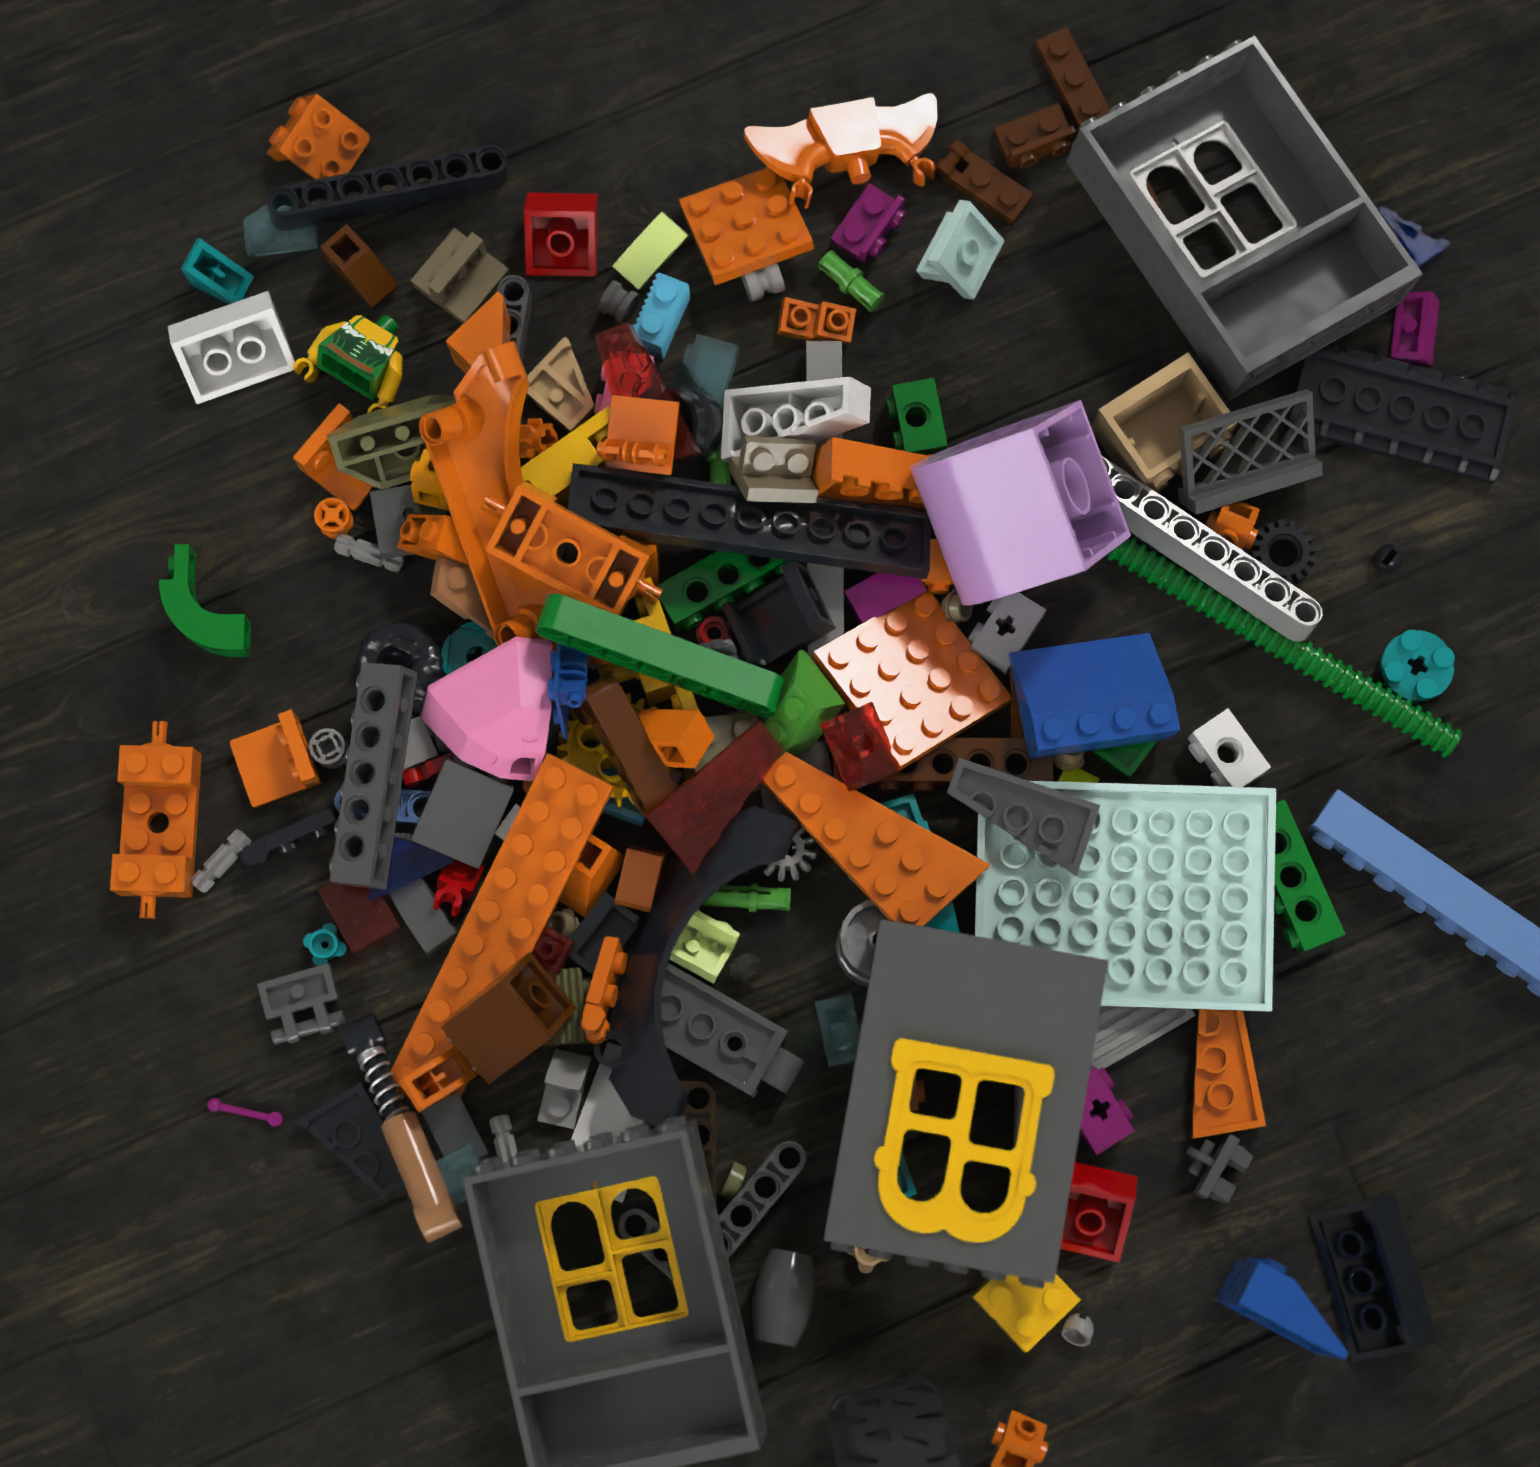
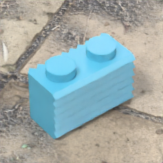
M658 273L655 274L656 280L652 281L653 286L650 287L647 299L644 300L645 305L641 306L642 311L639 312V318H636L637 324L633 325L634 330L630 332L634 349L656 358L664 359L689 302L690 290L687 283Z

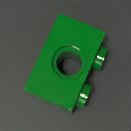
M930 378L892 385L891 397L886 398V407L889 419L895 418L898 430L892 432L894 448L922 455H932L947 449L948 445L935 379ZM911 415H919L924 419L925 423L920 427H912L907 423L906 419Z

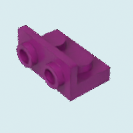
M869 183L831 236L830 243L863 265H866L871 256L877 258L887 242L884 238L889 230H897L906 216V212L903 211L905 198L898 195L894 199Z

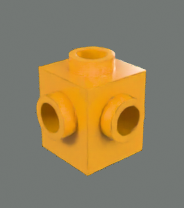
M424 449L420 461H414L410 472L413 500L415 503L448 511L449 508L428 450Z

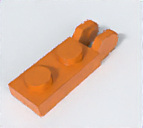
M604 937L582 1014L581 1026L583 1031H585L584 1034L587 1041L593 1043V1045L602 1043L607 1037V1033H609L610 1025L606 1019L609 1007L613 1008L616 1004L618 995L617 978L619 974H624L627 965V953L623 952L620 940L616 937Z

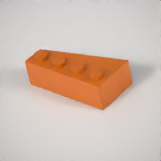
M832 437L815 451L810 478L818 489L817 497L926 510L910 467L931 455H922Z

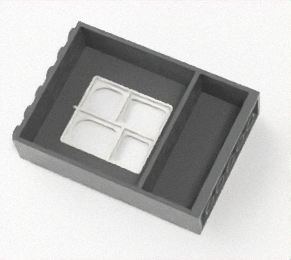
M1255 35L1243 42L1241 39L1235 40L1221 54L1215 57L1213 55L1205 56L1194 68L1187 72H1184V70L1177 71L1167 79L1166 83L1157 88L1154 85L1147 87L1136 99L1129 103L1125 101L1117 103L1103 117L1087 119L1079 126L1077 137L1071 145L1072 149L1067 158V164L1229 401L1398 306L1422 276L1418 266ZM1218 141L1225 144L1240 162L1242 169L1221 182L1210 185L1196 168L1194 151L1201 143ZM1162 166L1179 170L1203 202L1204 210L1177 225L1170 224L1146 187L1148 174L1155 168ZM1248 183H1252L1258 188L1282 223L1281 230L1255 244H1251L1245 239L1220 202L1223 196ZM1209 223H1216L1234 247L1236 254L1211 269L1203 270L1184 245L1183 238Z

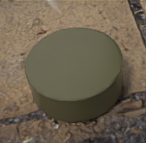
M735 1161L732 1162L720 1187L719 1196L730 1201L735 1198L747 1171L746 1166Z

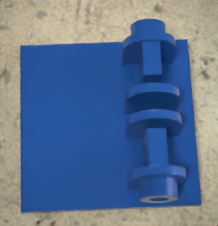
M557 643V649L550 651L551 671L555 672L554 678L548 679V697L550 701H555L553 703L554 724H560L563 739H567L569 706L573 708L580 707L586 700L589 654Z

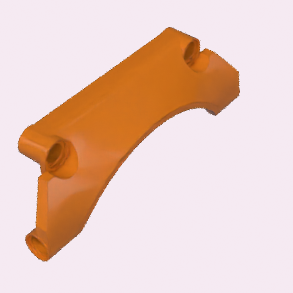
M515 341L483 351V354L477 357L453 393L457 403L426 413L419 420L420 434L430 455L491 624L497 646L514 637L548 640L538 635L535 631L546 595L554 593L570 597L485 551L500 518L481 509L482 504L485 503L484 500L489 495L495 500L508 505L517 486L523 483L519 455V434L529 380ZM552 641V650H556L557 643ZM592 655L588 657V665L594 664L595 667L611 663Z

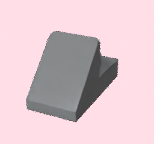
M555 1049L544 1083L546 1087L537 1121L575 1129L592 1057Z

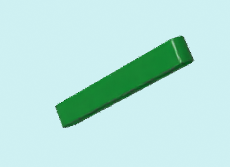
M552 593L546 595L535 630L538 635L550 641L760 717L775 716L785 681L783 677L769 670L561 594Z

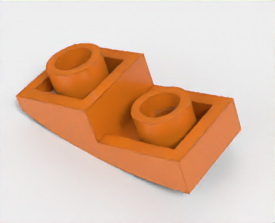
M785 297L781 304L777 334L810 341H842V344H850L856 309L825 301L817 305Z

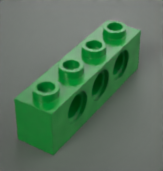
M716 551L657 585L656 587L663 589L662 594L659 596V602L676 632L682 628L685 631H689L704 621L703 616L713 610L716 613L723 612L722 605L729 601L734 604V598L745 592L747 595L758 592L766 585L764 581L776 574L779 578L782 577L784 574L780 567L790 560L769 558L770 560L766 565L758 567L750 562L749 559L752 555ZM726 570L736 572L739 577L735 583L728 585L718 579L719 575ZM694 588H702L708 594L701 602H693L687 596Z
M1285 799L1276 803L1275 837L1281 842L1282 850L1279 854H1275L1274 913L1275 915L1280 914L1286 928L1283 929V935L1288 946L1291 949L1296 948L1298 955L1344 936L1345 932ZM1282 870H1290L1295 874L1297 878L1295 887L1289 888L1282 884L1280 880ZM1298 903L1309 906L1312 912L1310 921H1302L1296 916L1295 907Z

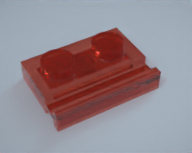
M334 882L318 889L353 954L358 953L361 949L376 943L401 928L380 889L347 886Z

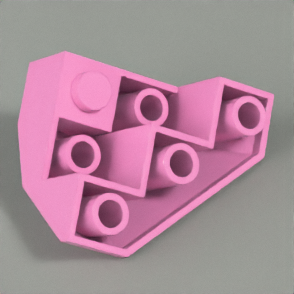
M514 637L428 685L420 713L421 720L460 760L499 778L534 781L545 756L552 701L548 697V679L552 678L550 666L552 641Z

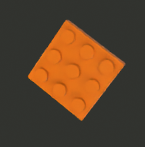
M769 167L679 199L681 210L715 285L814 249L813 240L795 201L793 206L789 204L790 191L784 178Z

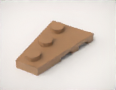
M443 557L435 561L430 595L463 619H471L486 630L485 635L495 641L491 624L470 567Z

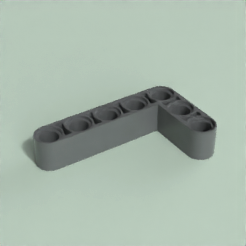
M786 1141L778 1145L718 1217L722 1235L728 1242V1250L726 1251L728 1259L804 1168L806 1154L800 1144ZM786 1148H793L800 1154V1163L793 1169H786L779 1163V1154ZM761 1177H770L776 1182V1192L770 1198H761L755 1192V1183ZM740 1205L748 1207L753 1215L751 1223L743 1228L735 1226L731 1221V1212ZM641 1209L627 1210L619 1220L618 1228L624 1239L633 1238L626 1229V1222L633 1215H640L646 1221V1230L642 1235L656 1233L661 1227L656 1219ZM654 1249L640 1252L673 1280L669 1261L659 1260L655 1256Z

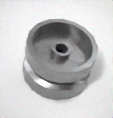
M866 900L852 908L842 923L835 946L838 964L845 975L858 985L865 987L869 985L875 944L873 940H877L880 920H888L871 900Z

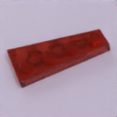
M626 323L595 334L611 397L612 395L673 401L632 324ZM680 412L678 413L673 462L701 453Z
M757 721L645 815L647 820L691 873L694 874L701 864L702 858L721 837V832L732 817L737 815L745 799L753 789H756L783 752V749L762 722Z

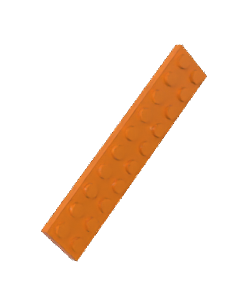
M547 753L390 1071L395 1073L393 1077L395 1084L400 1085L398 1088L399 1093L409 1097L400 1084V1079L454 1047L448 1040L446 1033L441 1029V1026L459 1008L529 951L533 954L615 788L614 785ZM469 1082L465 1083L464 1085H462L461 1087L454 1090L453 1092H451L450 1094L443 1097L442 1099H440L432 1105H435L457 1093L459 1094L460 1098H462Z

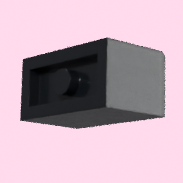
M607 892L602 895L560 949L562 954L592 977L604 937L619 938L623 948L642 923L641 919L628 908L614 904L615 899Z

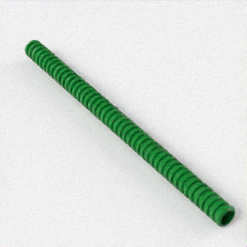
M1135 537L1132 540L1128 538L1107 554L1109 555L1108 560L1113 561L1115 559L1119 561L1118 566H1127V571L1130 573L1134 570L1138 573L1137 577H1146L1147 583L1151 584L1154 582L1158 584L1156 588L1161 590L1163 587L1167 590V595L1175 594L1177 596L1176 600H1185L1186 606H1195V611L1198 613L1202 610L1206 613V618L1209 619L1211 616L1215 618L1216 624L1222 622L1225 624V629H1234L1235 635H1244L1245 641L1248 642L1250 639L1254 641L1255 647L1261 645L1264 647V652H1273V657L1276 659L1279 657L1283 658L1284 664L1287 665L1290 662L1294 665V670L1297 671L1299 668L1303 670L1304 676L1312 675L1313 681H1322V686L1325 688L1328 686L1332 687V692L1335 694L1339 691L1342 693L1343 699L1346 700L1348 697L1352 699L1353 705L1361 704L1362 710H1371L1372 716H1381V721L1384 723L1387 721L1391 722L1392 728L1400 727L1401 733L1404 735L1407 732L1410 733L1411 739H1420L1421 745H1430L1431 751L1436 752L1438 750L1441 752V757L1449 756L1457 746L1462 736V731L1459 728L1453 730L1450 723H1441L1442 719L1440 717L1434 719L1431 717L1432 713L1430 711L1425 713L1421 711L1422 707L1420 705L1412 706L1411 700H1402V695L1399 693L1396 695L1392 694V689L1389 687L1385 690L1382 688L1381 682L1373 683L1372 677H1363L1362 671H1353V666L1350 664L1347 666L1343 665L1342 659L1338 658L1336 661L1332 658L1333 654L1330 652L1326 655L1323 653V648L1318 647L1316 649L1312 647L1313 642H1298L1286 638L1207 585L1201 579L1195 578V575L1185 572L1186 569L1183 567L1178 568L1176 566L1177 563L1173 560L1171 563L1166 560L1167 556L1162 555L1160 557L1156 555L1157 550L1153 549L1150 551L1146 549L1148 545L1145 543L1142 546L1137 543L1138 539Z

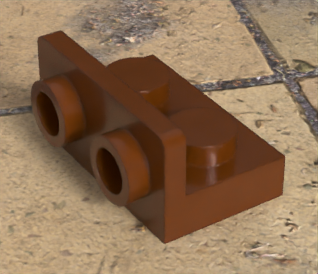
M1059 103L997 126L993 132L1009 170L1018 166L1020 168L1030 167L1037 163L1039 158L1051 153L1053 156H1058L1067 152L1072 147L1071 145L1075 141L1077 133L1074 126L1069 127Z

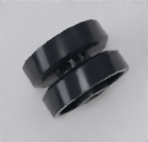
M664 384L652 387L640 396V398L680 402L673 464L703 462L716 451L722 440L723 416L722 410L714 396L706 390L694 386Z

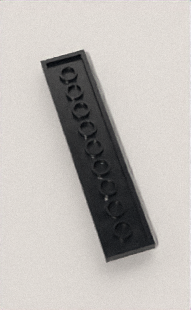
M573 463L567 509L618 537L624 535L635 540L927 579L930 571L931 522L927 512L817 497L816 503L746 501L739 487L734 485Z

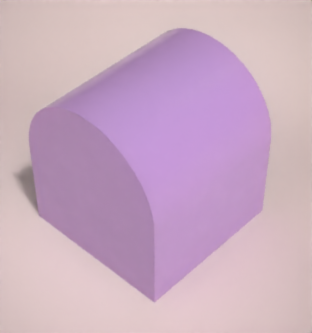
M1081 400L977 436L931 455L910 467L962 605H974L991 601L1083 572L1131 537Z

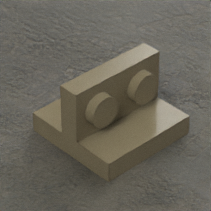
M454 228L410 282L413 287L464 324L489 300L497 290L500 281L509 276L510 271L487 253L484 241L472 232L467 238Z
M743 436L740 457H730L728 470L746 501L816 503L818 489L810 478L816 450V443L813 439Z

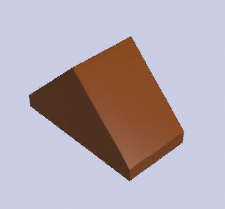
M634 845L628 847L614 904L650 912L667 859V853Z

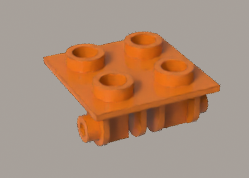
M612 395L607 439L604 442L600 441L597 445V455L603 457L604 467L672 475L680 402Z

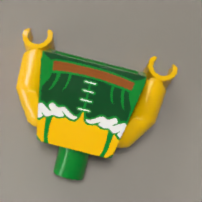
M360 315L354 316L348 322L343 321L326 326L320 331L308 349L307 353L309 356L295 361L294 371L299 375L306 366H309V372L305 375L304 380L311 383L317 379L319 369L372 401L377 396L379 398L378 403L371 405L367 413L387 408L389 402L394 401L402 380L403 358L398 352L399 340L394 336L398 330V325L394 319L387 315L381 316L375 324Z

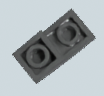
M418 870L387 890L399 913L426 954L430 956L457 937L458 932L446 909L441 904L438 910L433 909L434 894L424 875Z

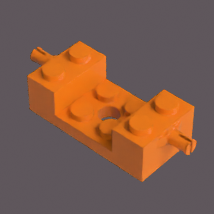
M526 481L517 486L508 505L495 500L489 495L484 500L485 503L482 504L481 509L500 518L485 548L486 552L575 600L619 616L622 615L629 600L637 593L653 601L655 604L660 598L659 596L662 594L663 589L644 580L646 567L655 552L654 550L624 535L618 537L557 504L558 498ZM569 542L577 548L578 556L574 562L567 563L559 557L558 548L562 543Z
M152 721L151 743L141 746L120 745L117 781L124 785L120 854H112L110 891L120 896H140L139 918L155 919L156 897L193 898L191 877L194 875L202 754L194 747H178L167 744L168 722ZM158 814H165L169 820L167 829L162 833H153L150 827L151 820Z

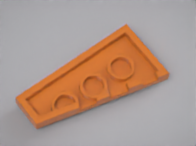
M1198 1009L1191 1139L1266 1126L1243 1010Z

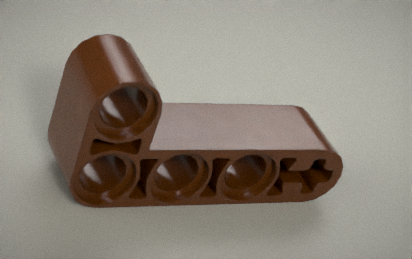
M608 674L587 685L586 700L580 707H572L574 714L583 725H588L589 723L592 725L639 812L645 818H648L679 800L677 788L616 678Z

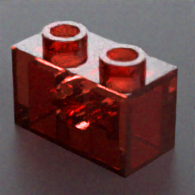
M872 701L820 723L826 742L829 745L848 792L871 784L900 770L891 754L892 746Z

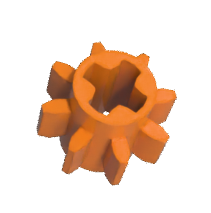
M542 418L528 419L527 425H520V458L532 460L558 441V436L552 428V423L543 424Z

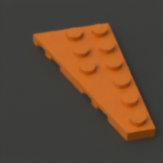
M785 752L759 775L758 779L890 921L924 927L991 866L788 752Z

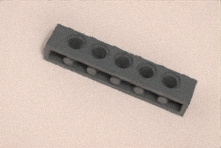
M362 662L361 672L356 680L358 692L356 706L351 715V740L345 754L347 763L345 781L340 788V798L342 801L340 815L335 823V849L329 863L330 882L347 886L387 889L418 672L404 666ZM382 697H384V698H385L384 705H383V707L379 710V709H378L379 701L381 700ZM379 732L378 743L373 746V739ZM374 769V776L368 783V774ZM368 805V814L363 819V810ZM363 842V850L358 856L357 848Z

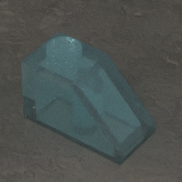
M697 334L694 345L688 343L683 364L687 365L688 378L692 385L703 388L714 396L722 410L724 406V391L729 389L739 357L738 345Z

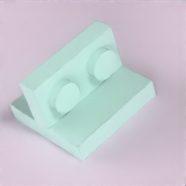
M959 200L954 211L946 213L916 271L924 279L950 283L963 298L974 300L1005 240L970 201Z

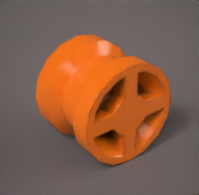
M334 497L326 498L319 502L315 508V522L322 533L328 538L337 539L339 534L348 535L352 530L354 524L353 515L346 503L341 499Z

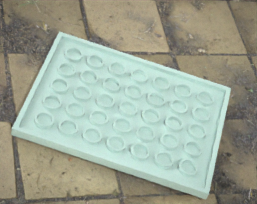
M1030 781L1100 805L1077 876L978 814L977 858L991 866L976 879L975 936L1108 960L1101 1006L1272 1011L1276 788Z

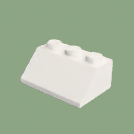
M269 291L168 326L171 346L196 404L294 370L295 361Z

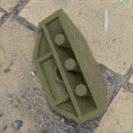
M432 395L360 415L334 430L327 437L338 471L349 474L379 489L409 482L414 461H420L423 450L427 449L419 431L421 416L457 403L455 396Z

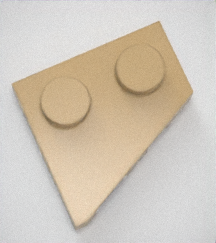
M564 337L527 375L529 380L527 396L570 433L594 412L595 405L572 351L571 344Z

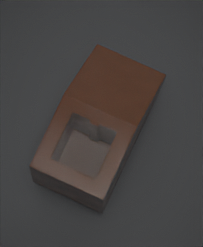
M347 224L320 246L326 261L372 310L399 288L398 284L371 249Z

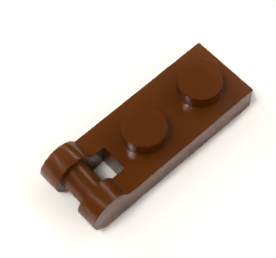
M954 140L947 149V156L944 159H939L934 166L935 173L1013 226L1032 200L1033 193L972 153L962 142ZM959 162L967 167L962 174L955 169Z

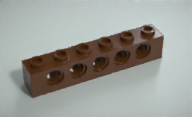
M871 737L833 738V778L858 792L862 791V786H877V791L897 792L899 791V786H913L914 792L921 793L934 792L935 787H949L959 758L968 761L974 758H981L986 761L989 768L1027 781L1053 782V756L1029 760L1025 738H952L916 760V769L910 774L897 772ZM866 757L875 758L879 762L880 768L875 773H865L859 766L860 761ZM937 758H946L951 762L952 770L947 774H939L933 769L932 762ZM1011 758L1019 759L1024 764L1025 771L1022 774L1013 775L1007 771L1005 762Z

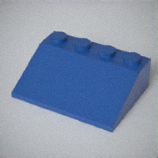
M1150 633L1009 653L1029 760L1167 740L1181 730L1174 695Z
M1248 1257L1246 1261H1234L1215 1301L1317 1355L1342 1360L1346 1359L1348 1352L1297 1282L1285 1275L1288 1268L1269 1258L1265 1260L1263 1258L1257 1259L1254 1257L1251 1259Z

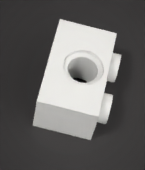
M1229 708L1192 732L1188 737L1191 743L1188 745L1190 752L1199 763L1205 762L1211 770L1210 779L1214 786L1246 787L1271 768ZM1218 748H1230L1235 755L1234 762L1225 763L1221 761L1217 754Z

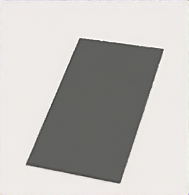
M458 1093L421 1111L451 1171L489 1154Z

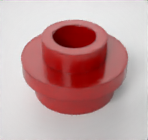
M719 616L705 618L696 630L699 645L710 642L711 639L708 638L707 634L712 629H717L721 632L719 639H732V634L727 629L724 618Z

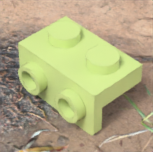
M698 909L680 934L671 953L670 960L714 984L731 956L740 934L733 930L726 922L717 921Z

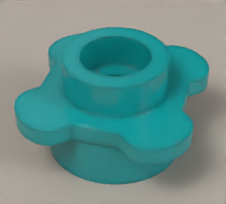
M330 923L325 924L322 929L315 931L313 934L308 933L303 940L304 946L309 948L313 954V963L317 966L326 964L328 960L335 956L342 957L347 950L346 944L340 942L337 936V927ZM323 942H328L327 948H322Z

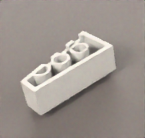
M852 377L725 390L721 460L729 463L730 457H740L743 436L809 438L817 443L868 424L870 420L871 387Z

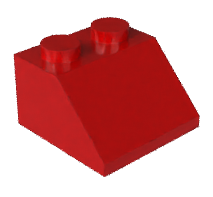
M528 192L524 206L526 275L596 276L598 194Z
M1075 1162L1060 1249L1120 1262L1136 1200L1137 1176Z

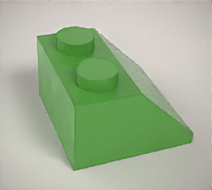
M799 650L781 674L785 681L775 716L761 717L760 732L779 757L785 752L795 755L810 751L845 705V702L805 650Z

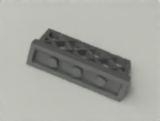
M1308 389L1179 427L1183 487L1178 489V501L1196 515L1323 475L1322 462L1316 459L1313 393ZM1301 403L1302 412L1292 424L1284 417L1293 405ZM1262 414H1272L1273 418L1262 433L1252 428ZM1238 422L1242 425L1230 443L1220 438L1229 424ZM1283 422L1290 429L1277 445L1269 439L1279 424ZM1249 431L1258 436V439L1247 455L1238 450V447ZM1206 432L1210 436L1198 453L1192 450L1191 436ZM1299 433L1303 436V450L1290 454L1286 450ZM1217 441L1227 447L1214 465L1205 458ZM1266 443L1275 448L1266 462L1257 463L1254 461ZM1234 453L1244 458L1235 471L1230 473L1223 471ZM1203 462L1212 468L1203 481L1194 483V474Z

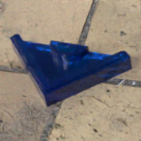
M394 836L387 889L371 888L367 899L373 901L452 864L455 859L428 847Z

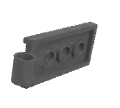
M668 963L661 1000L662 1030L666 1048L755 1098L758 1092L756 1089L761 1080L787 1094L805 1062L796 1055L781 1048L782 1043L785 1039L789 1038L791 1033ZM738 1037L742 1041V1046L738 1051H732L728 1048L727 1043L730 1038Z

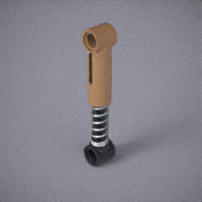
M371 1012L339 1027L341 1038L353 1061L357 1060L361 1070L367 1073L365 1081L371 1083L369 1090L376 1095L375 1104L381 1107L379 1115L385 1117V1121L381 1126L382 1132L412 1201L416 1221L426 1241L430 1243L464 1227L461 1215L445 1186L415 1112H407L409 1107L404 1106L402 1101L404 1096L398 1092L400 1085L395 1084L393 1080L395 1073L390 1072L388 1067L390 1062L385 1060V1048L388 1046V1041L374 1012Z

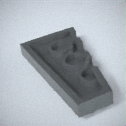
M962 758L958 759L947 794L1077 876L1100 808L1099 804Z

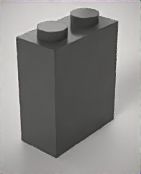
M446 755L412 832L411 841L479 869L513 793L514 783L509 782V779L499 778L460 760L456 755L454 758Z

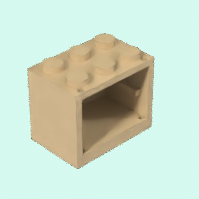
M1186 353L1098 409L1092 425V431L1115 465L1159 493L1169 485L1167 481L1176 474L1182 478L1179 427L1226 414L1230 411L1191 355ZM1238 422L1229 424L1220 438L1226 442L1230 441L1233 438L1231 433ZM1203 432L1191 436L1192 450L1198 453L1210 435ZM1217 441L1207 456L1212 459L1223 452L1227 446Z

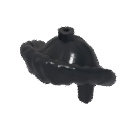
M400 622L372 629L368 636L362 640L360 651L356 657L358 673L361 672L362 662L401 665L418 672L412 715L421 713L427 686L441 679L444 675L442 667L443 658L433 637L423 627ZM384 697L381 698L378 704L381 708L385 702Z

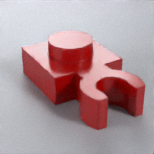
M453 752L447 754L448 756H451L453 758L455 757V754ZM446 755L424 762L425 765L403 771V779L408 789L418 787L431 780L434 782Z
M449 857L437 881L436 889L438 891L434 896L433 909L438 910L441 903L449 902L453 904L451 915L457 916L461 911L463 898L471 901L483 877L485 866L480 865L478 869Z

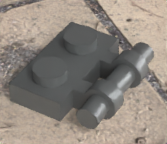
M329 963L257 984L266 1019L272 1020L281 1017L284 1026L271 1031L274 1045L287 1041L289 1044L300 1042L301 1037L321 1032L322 1035L333 1032L334 1027L346 1024L343 1010L330 1014L327 1011L326 1003L340 1000ZM309 1008L314 1009L316 1018L299 1023L296 1022L294 1013Z

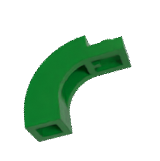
M174 544V555H170L168 560L169 575L173 579H159L161 600L173 624L192 643L208 652L227 657H250L251 621L245 614H215L200 607L195 593L196 552L189 544Z

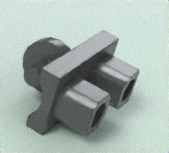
M1231 1134L1225 1135L1212 1158L1209 1155L1215 1144L1205 1139L1199 1151L1188 1147L1185 1154L1194 1160L1188 1172L1198 1177L1203 1166L1207 1167L1192 1194L1201 1199H1208L1209 1197L1224 1204L1229 1202L1236 1186L1221 1178V1173L1227 1165L1243 1174L1253 1159V1156L1246 1149L1238 1145L1240 1139Z

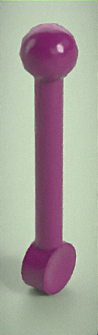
M212 1098L207 1103V1108L210 1112L221 1110L268 1121L274 1127L280 1126L283 1122V1116L279 1112H272L270 1114L221 1103L217 1098Z

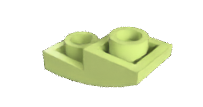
M661 212L620 256L613 267L639 290L664 262H667L689 235L664 212Z

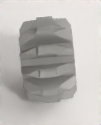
M802 826L796 831L791 843L793 845L792 853H795V855L792 857L786 855L785 860L770 863L764 871L766 876L772 875L775 869H778L779 882L784 881L785 871H790L792 879L796 881L799 879L797 867H800L805 872L811 870V866L804 859H816L817 853L805 848L815 844V840L813 837L801 839L806 833Z

